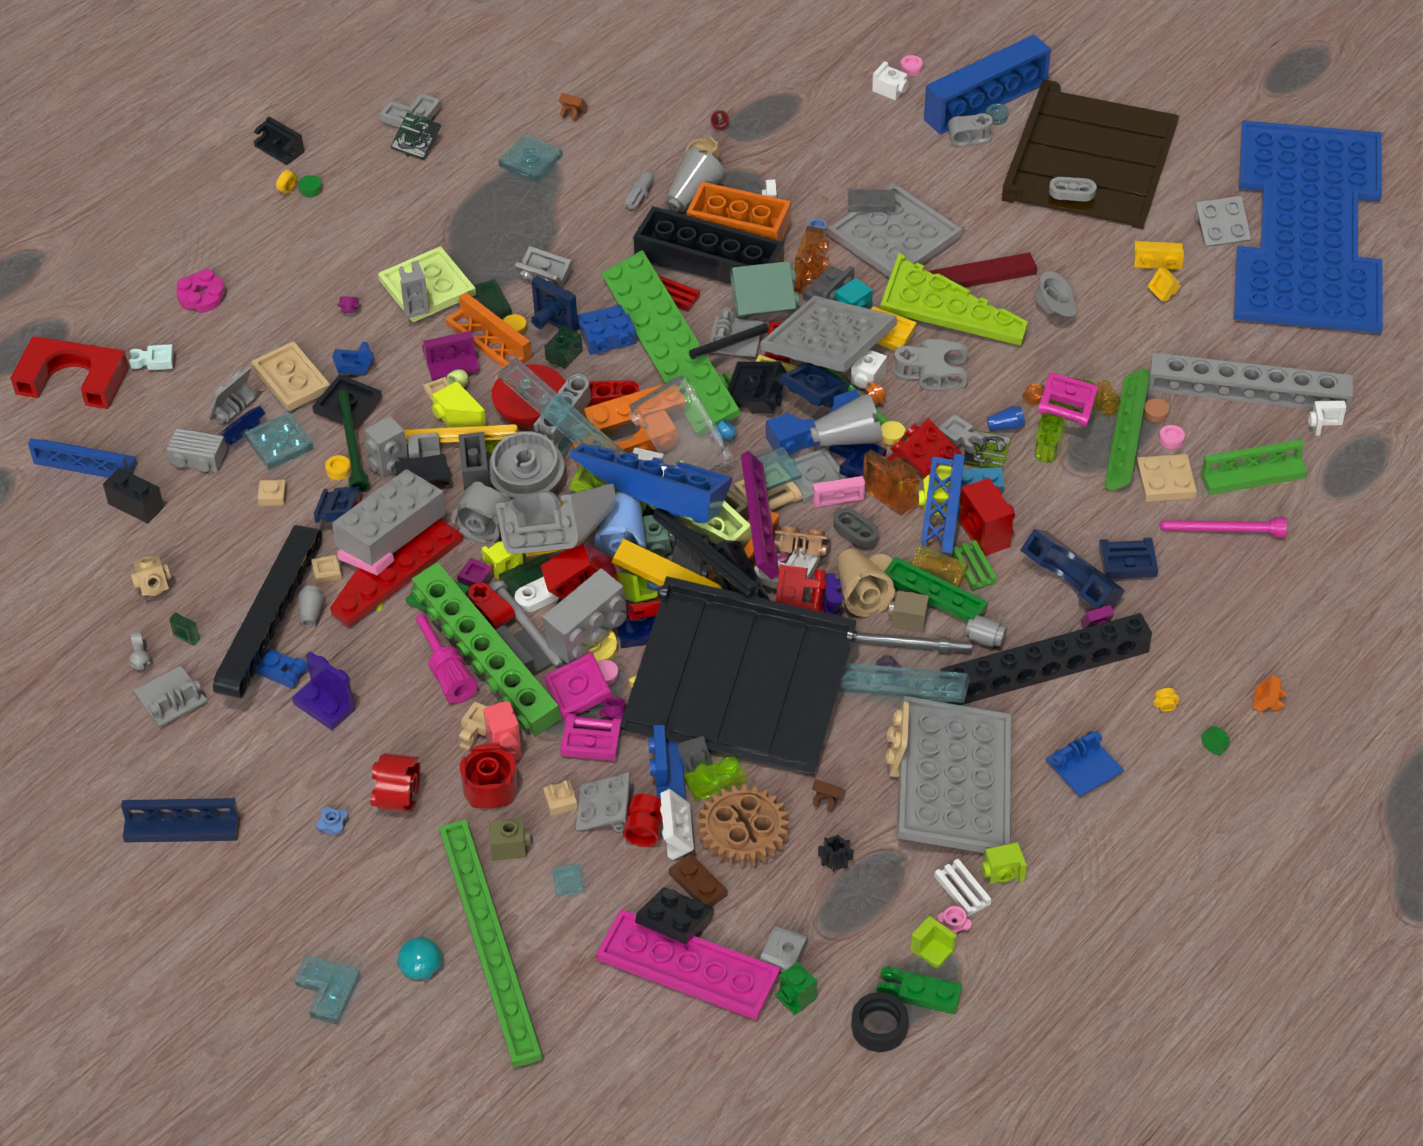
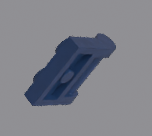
M1152 537L1143 538V540L1108 542V539L1099 540V554L1101 555L1104 575L1108 578L1157 577L1158 565Z

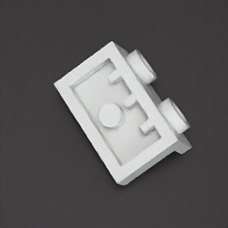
M668 789L660 793V811L663 818L662 834L667 842L668 857L674 860L694 850L690 803Z

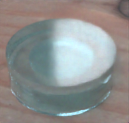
M992 104L987 107L986 114L992 117V124L1001 125L1007 122L1009 110L1002 104Z

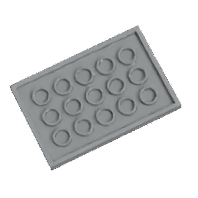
M904 696L902 702H909L908 742L899 765L896 838L985 853V849L1010 844L1011 714Z

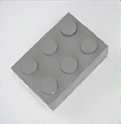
M602 568L594 573L542 617L547 647L567 664L583 657L589 648L595 643L601 642L607 633L625 621L627 610L623 585Z

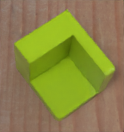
M628 570L617 572L619 582L624 587L626 600L637 603L658 597L657 591L648 588L647 579Z
M928 916L911 934L910 951L938 969L956 951L957 935L931 916Z

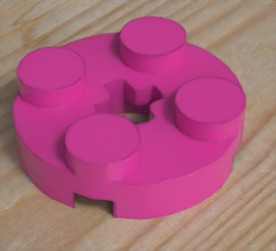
M204 269L199 273L191 274L177 281L176 293L178 302L182 308L190 311L189 308L196 309L199 313L211 311L220 306L222 303L221 299L226 295L224 282L209 269Z

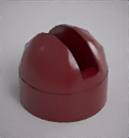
M723 110L715 111L711 115L710 121L712 126L716 129L725 128L729 122L728 114ZM718 114L722 115L723 124H719Z

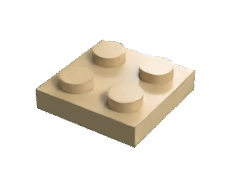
M1187 454L1137 457L1136 467L1145 502L1196 499L1197 490Z

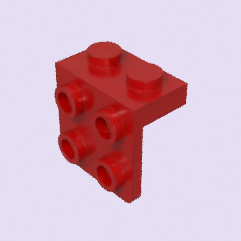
M927 418L919 425L913 423L904 432L906 435L904 440L900 438L890 447L893 452L886 459L894 466L903 458H906L926 478L930 474L932 457L953 460L954 454L961 455V452Z

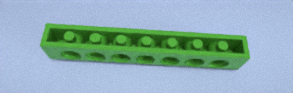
M438 562L412 578L414 586L412 594L419 604L424 602L428 607L426 610L434 622L439 620L446 637L449 640L453 638L457 642L456 647L464 658L468 656L472 660L471 665L479 676L483 674L487 678L486 683L494 694L498 692L502 697V702H510L513 711L517 715L516 719L524 731L529 729L536 737L562 719L558 704ZM498 666H503V667L500 668V669H494V668H496V667H498ZM513 684H518L516 687H510ZM527 703H533L530 706H524Z

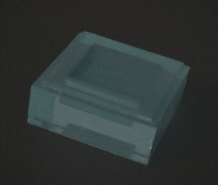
M580 864L552 868L556 897L584 893Z

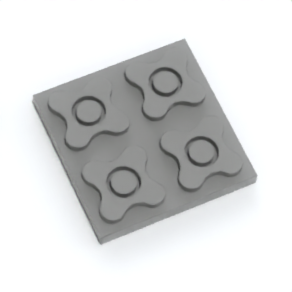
M892 184L885 189L895 190V212L853 211L828 228V235L889 278L898 253L905 255L906 260L913 264L917 262L923 264L962 236V229L896 184Z
M813 296L761 341V350L774 355L793 358L797 361L812 363L816 366L831 368L835 371L845 372L897 325V318L895 315Z

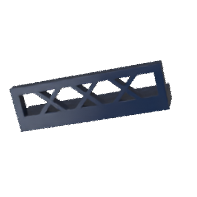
M235 798L122 800L121 808L125 818L123 831L125 843L237 841L240 817ZM224 808H229V809H230V811H219V810H217V809H224ZM168 809L172 812H163L161 810ZM189 809H197L200 812H192ZM131 810H141L144 813H132Z

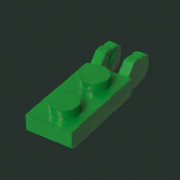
M887 966L881 969L880 977L894 983L882 981L877 984L876 992L892 994L900 999L902 1003L956 1014L962 991L961 983L907 971L903 972L895 967Z

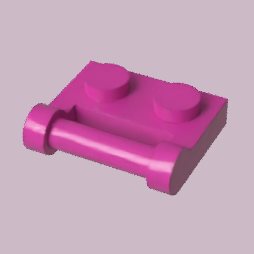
M1049 372L1037 413L1043 415L1049 413L1079 422V425L1086 427L1098 386ZM1049 399L1081 408L1083 412L1081 413L1048 402Z
M568 713L560 748L561 756L616 761L619 739L622 732L620 730L622 719L584 718Z

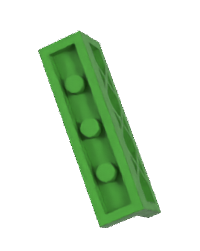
M1300 439L1204 456L1201 479L1208 495L1306 478L1307 469L1301 459L1304 443ZM1290 450H1295L1294 454L1284 455ZM1271 454L1266 459L1259 460L1263 455ZM1246 458L1242 463L1235 464L1239 459ZM1222 462L1218 467L1210 468L1211 464Z

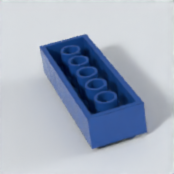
M1032 35L927 84L924 121L941 135L949 131L948 122L953 117L987 113L1040 88L1042 80H1048L1051 48L1037 36Z

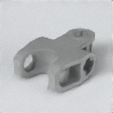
M927 339L921 343L920 347L901 346L895 350L894 358L896 362L893 366V374L898 379L919 380L920 386L927 390L943 391L966 386L967 371L961 367L950 366L966 362L967 347L965 345L947 340ZM952 351H959L962 353L958 356L948 355ZM905 352H908V360L904 359ZM904 366L908 367L907 374H904ZM959 376L961 377V379L958 381L950 380L948 377Z

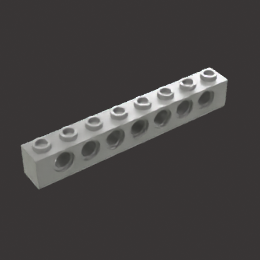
M1152 353L1148 391L1313 410L1315 401L1345 400V413L1348 414L1353 396V375Z

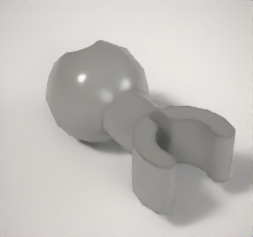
M140 631L130 633L133 653L130 655L129 663L133 669L142 671L150 665L151 658L144 651V641Z

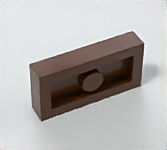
M691 853L669 868V875L694 900H699L703 904L713 907L727 897V889Z

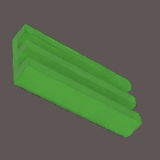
M976 540L971 541V545H967V543L962 544L961 548L953 546L952 555L972 590L996 584L997 577ZM963 554L966 555L973 571L976 573L979 579V582L975 580L971 570L969 569L966 561L962 556Z

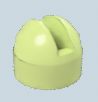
M457 369L447 375V380L450 384L457 381L464 388L468 384V374L464 370Z

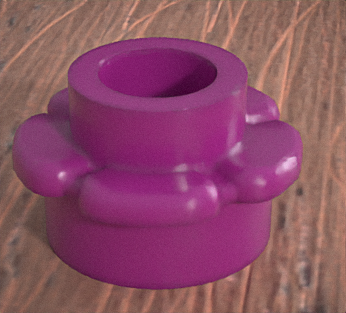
M342 296L340 297L339 304H337L338 307L342 308L341 312L356 313V309L361 307L357 297Z

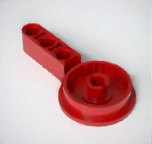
M526 364L517 366L504 372L495 381L491 392L492 402L495 409L507 423L516 424L519 428H534V423L565 384L566 380L557 371L544 365ZM631 380L589 381L591 401L587 407L639 392V385Z

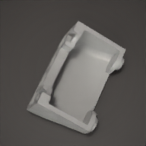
M614 484L601 485L581 492L562 495L561 501H564L561 508L556 495L549 491L495 503L504 548L511 554L570 549L582 545L614 508L616 503Z

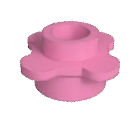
M959 906L948 907L944 913H940L937 917L939 923L955 934L962 930H969L972 925L971 920L966 919V912Z

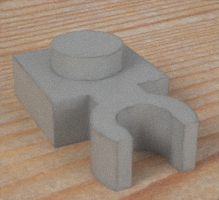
M955 414L939 427L956 447L962 443L965 450L969 453H974V445L972 443H978L980 446L983 445L982 435L974 432L972 425Z

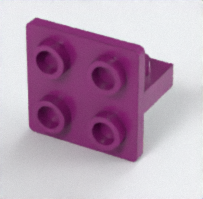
M472 331L423 341L422 350L432 381L443 377L447 378L449 373L457 369L464 370L467 374L480 371L475 355Z

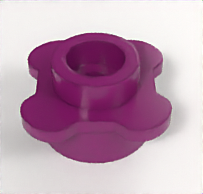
M620 697L606 699L604 701V709L599 711L600 716H607L610 720H613V718L622 719L626 708L625 699Z

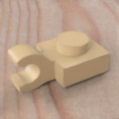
M474 701L462 718L461 725L464 729L459 735V738L463 739L460 744L461 748L470 751L476 742L478 734L486 736L483 709L488 706Z

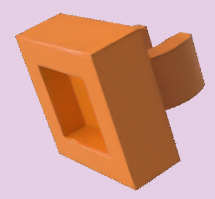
M1271 675L1256 685L1252 707L1260 712L1268 707L1274 711H1279L1285 707V704L1279 701L1286 696V692L1280 688L1281 679Z

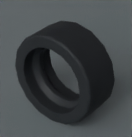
M883 992L867 994L860 998L853 1008L851 1028L854 1038L861 1046L875 1052L890 1051L898 1047L906 1038L909 1018L907 1008L900 999L892 994ZM871 1011H886L895 1016L897 1027L889 1033H873L863 1026L862 1019L864 1015Z

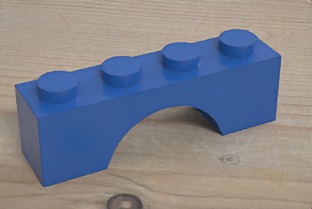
M854 389L834 396L833 408L830 412L860 397L858 391ZM790 413L766 421V439L779 458L794 454L811 446H816L819 443L813 442L810 428L814 427L813 422L818 419L804 420L794 417Z

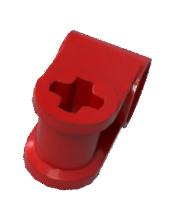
M475 583L469 588V599L495 630L506 625L516 617L515 611L508 601L501 598L486 583Z

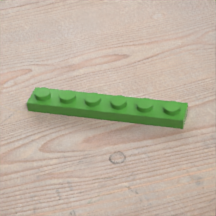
M1145 368L1124 377L1104 485L1110 491L1131 483L1150 373Z

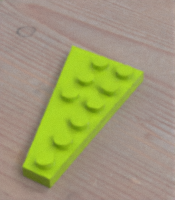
M898 253L880 304V309L899 316L1022 345L1028 321L1003 308L997 309L991 306L989 300L983 297L978 299L970 294V290L940 274H932L924 269L925 266L918 262L913 264L906 260L905 255Z

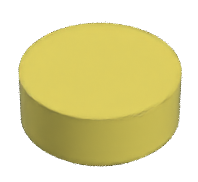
M888 421L881 426L883 443L893 445L900 438L904 440L905 427L901 423Z

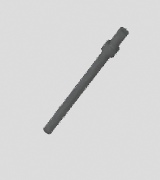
M858 632L856 641H853V643L939 650V653L950 654V651L971 653L972 642L953 641L950 637L930 639Z

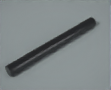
M764 323L689 350V356L691 359H696L768 333L769 327Z

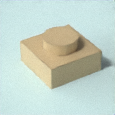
M260 480L258 491L259 506H284L286 495L285 480Z

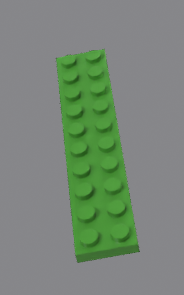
M643 250L602 272L601 275L616 301L622 306L625 313L630 315L636 329V335L664 382L668 383L678 380L686 401L681 411L696 437L699 439L715 430V424H719L722 419L729 422L742 415L707 355L696 359L690 358L689 350L700 347V344Z

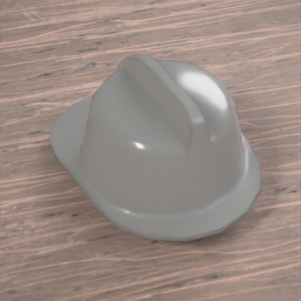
M1053 271L1042 273L1040 285L1035 291V299L1038 305L1047 314L1057 312L1065 317L1074 316L1077 308L1067 281L1060 274Z

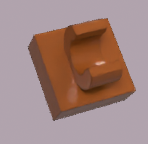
M561 93L559 102L563 107L561 108L560 115L566 118L567 113L573 111L571 118L573 121H577L579 113L585 114L588 105L583 98Z

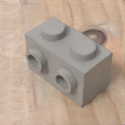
M391 416L365 429L366 441L364 444L368 451L369 458L367 462L371 470L377 471L383 478L396 473L395 462L408 460L404 429Z

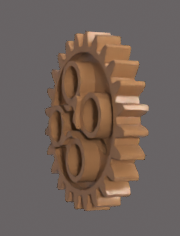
M743 784L741 790H737L732 785L731 792L728 793L722 788L721 796L712 794L711 802L705 801L704 810L699 811V839H702L703 848L709 847L710 856L718 853L719 862L727 857L729 858L730 866L734 864L735 860L740 862L741 867H744L745 862L748 860L755 866L756 859L758 858L765 863L767 854L775 857L776 848L783 849V841L788 839V812L784 811V803H777L776 795L768 798L767 789L758 793L756 785L751 791L747 790L746 784Z

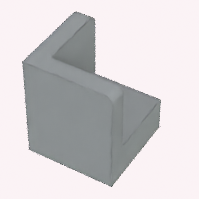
M438 433L408 435L409 459L440 455Z

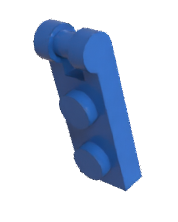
M268 648L256 674L286 687L293 688L298 682L299 675H303L307 671L308 664L301 658L294 659Z

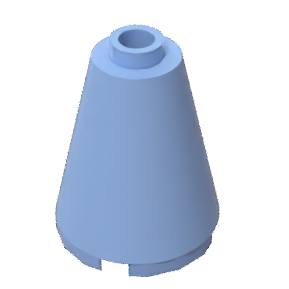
M620 490L615 493V506L602 520L593 543L595 548L610 557H614L623 538L646 549L641 500Z

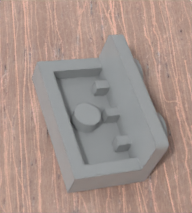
M529 246L522 263L516 262L514 267L519 272V276L527 281H532L536 276H539L563 288L574 263L570 259Z

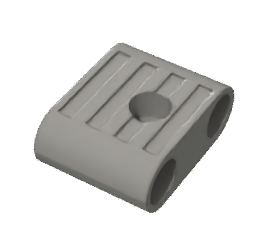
M774 926L760 960L781 968L782 973L797 961L800 962L808 943V936Z

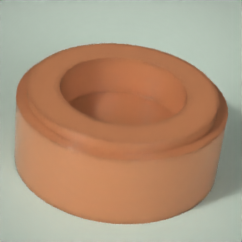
M1158 398L1148 400L1144 406V417L1155 423L1165 421L1169 414L1168 403Z

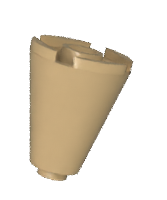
M851 548L843 551L837 558V566L845 606L849 612L861 617L871 616L870 613L876 610L878 612L883 611L895 595L892 579L859 550Z

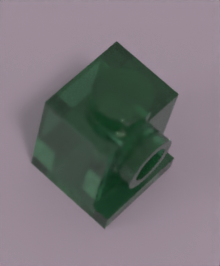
M561 325L559 331L544 346L545 360L566 369L582 352L581 334Z

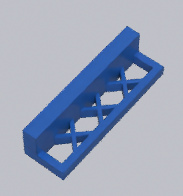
M31 438L28 442L33 463L37 465L109 478L118 468L132 474L137 465L135 456L44 439Z
M954 454L953 460L932 457L919 557L950 561L965 455ZM936 465L951 467V475L942 481L935 473ZM934 480H936L937 483H938L935 487H934ZM950 481L948 489L945 484ZM942 488L948 495V499L938 505L932 496L935 491ZM931 503H932V505L935 507V509H933L932 511H931ZM945 506H946V513L942 510V508H944ZM939 512L945 522L941 527L935 529L929 522V519L932 515ZM929 528L932 533L927 536ZM942 530H943V538H942V537L940 536V534H939ZM935 536L942 544L941 552L926 551V542Z

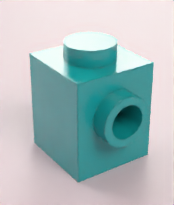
M854 278L835 291V301L866 309L872 308L873 290L857 278Z

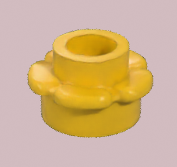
M1163 688L1155 692L1153 705L1156 708H1160L1163 712H1169L1174 710L1176 705L1179 704L1180 697L1176 694L1175 689Z

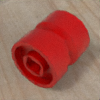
M643 793L637 794L630 799L627 811L628 817L625 820L623 837L626 841L639 847H651L657 844L661 832V823L663 822L660 811V798Z

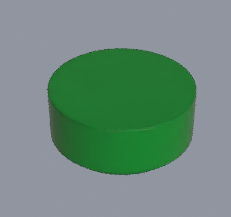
M308 175L301 178L298 182L299 192L303 196L314 197L322 191V182L317 176Z
M1211 726L1201 736L1205 748L1215 755L1222 754L1230 746L1228 735L1219 727Z

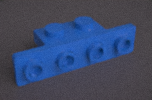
M653 725L654 737H648L649 753H654V759H650V776H656L657 797L661 799L660 793L670 789L685 800L683 761L678 750V743L665 741L664 725Z

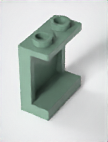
M790 261L734 267L731 269L730 279L736 318L746 319L747 316L787 311L790 314L794 313L796 306H799L798 292H794L793 283L796 282L795 269L790 268Z

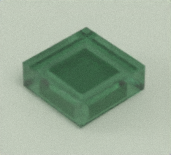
M176 612L169 618L173 636L195 646L200 640L197 624Z

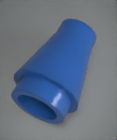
M1012 405L992 416L986 417L990 432L994 430L1020 429V426L1025 425L1021 406L1014 407Z

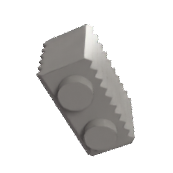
M176 428L166 450L169 463L172 466L175 465L179 468L190 467L191 469L195 468L203 472L214 471L216 473L228 449L225 436Z

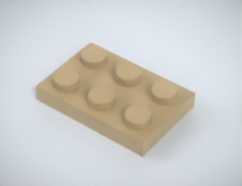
M294 341L251 361L252 369L288 412L320 397L330 386V383Z

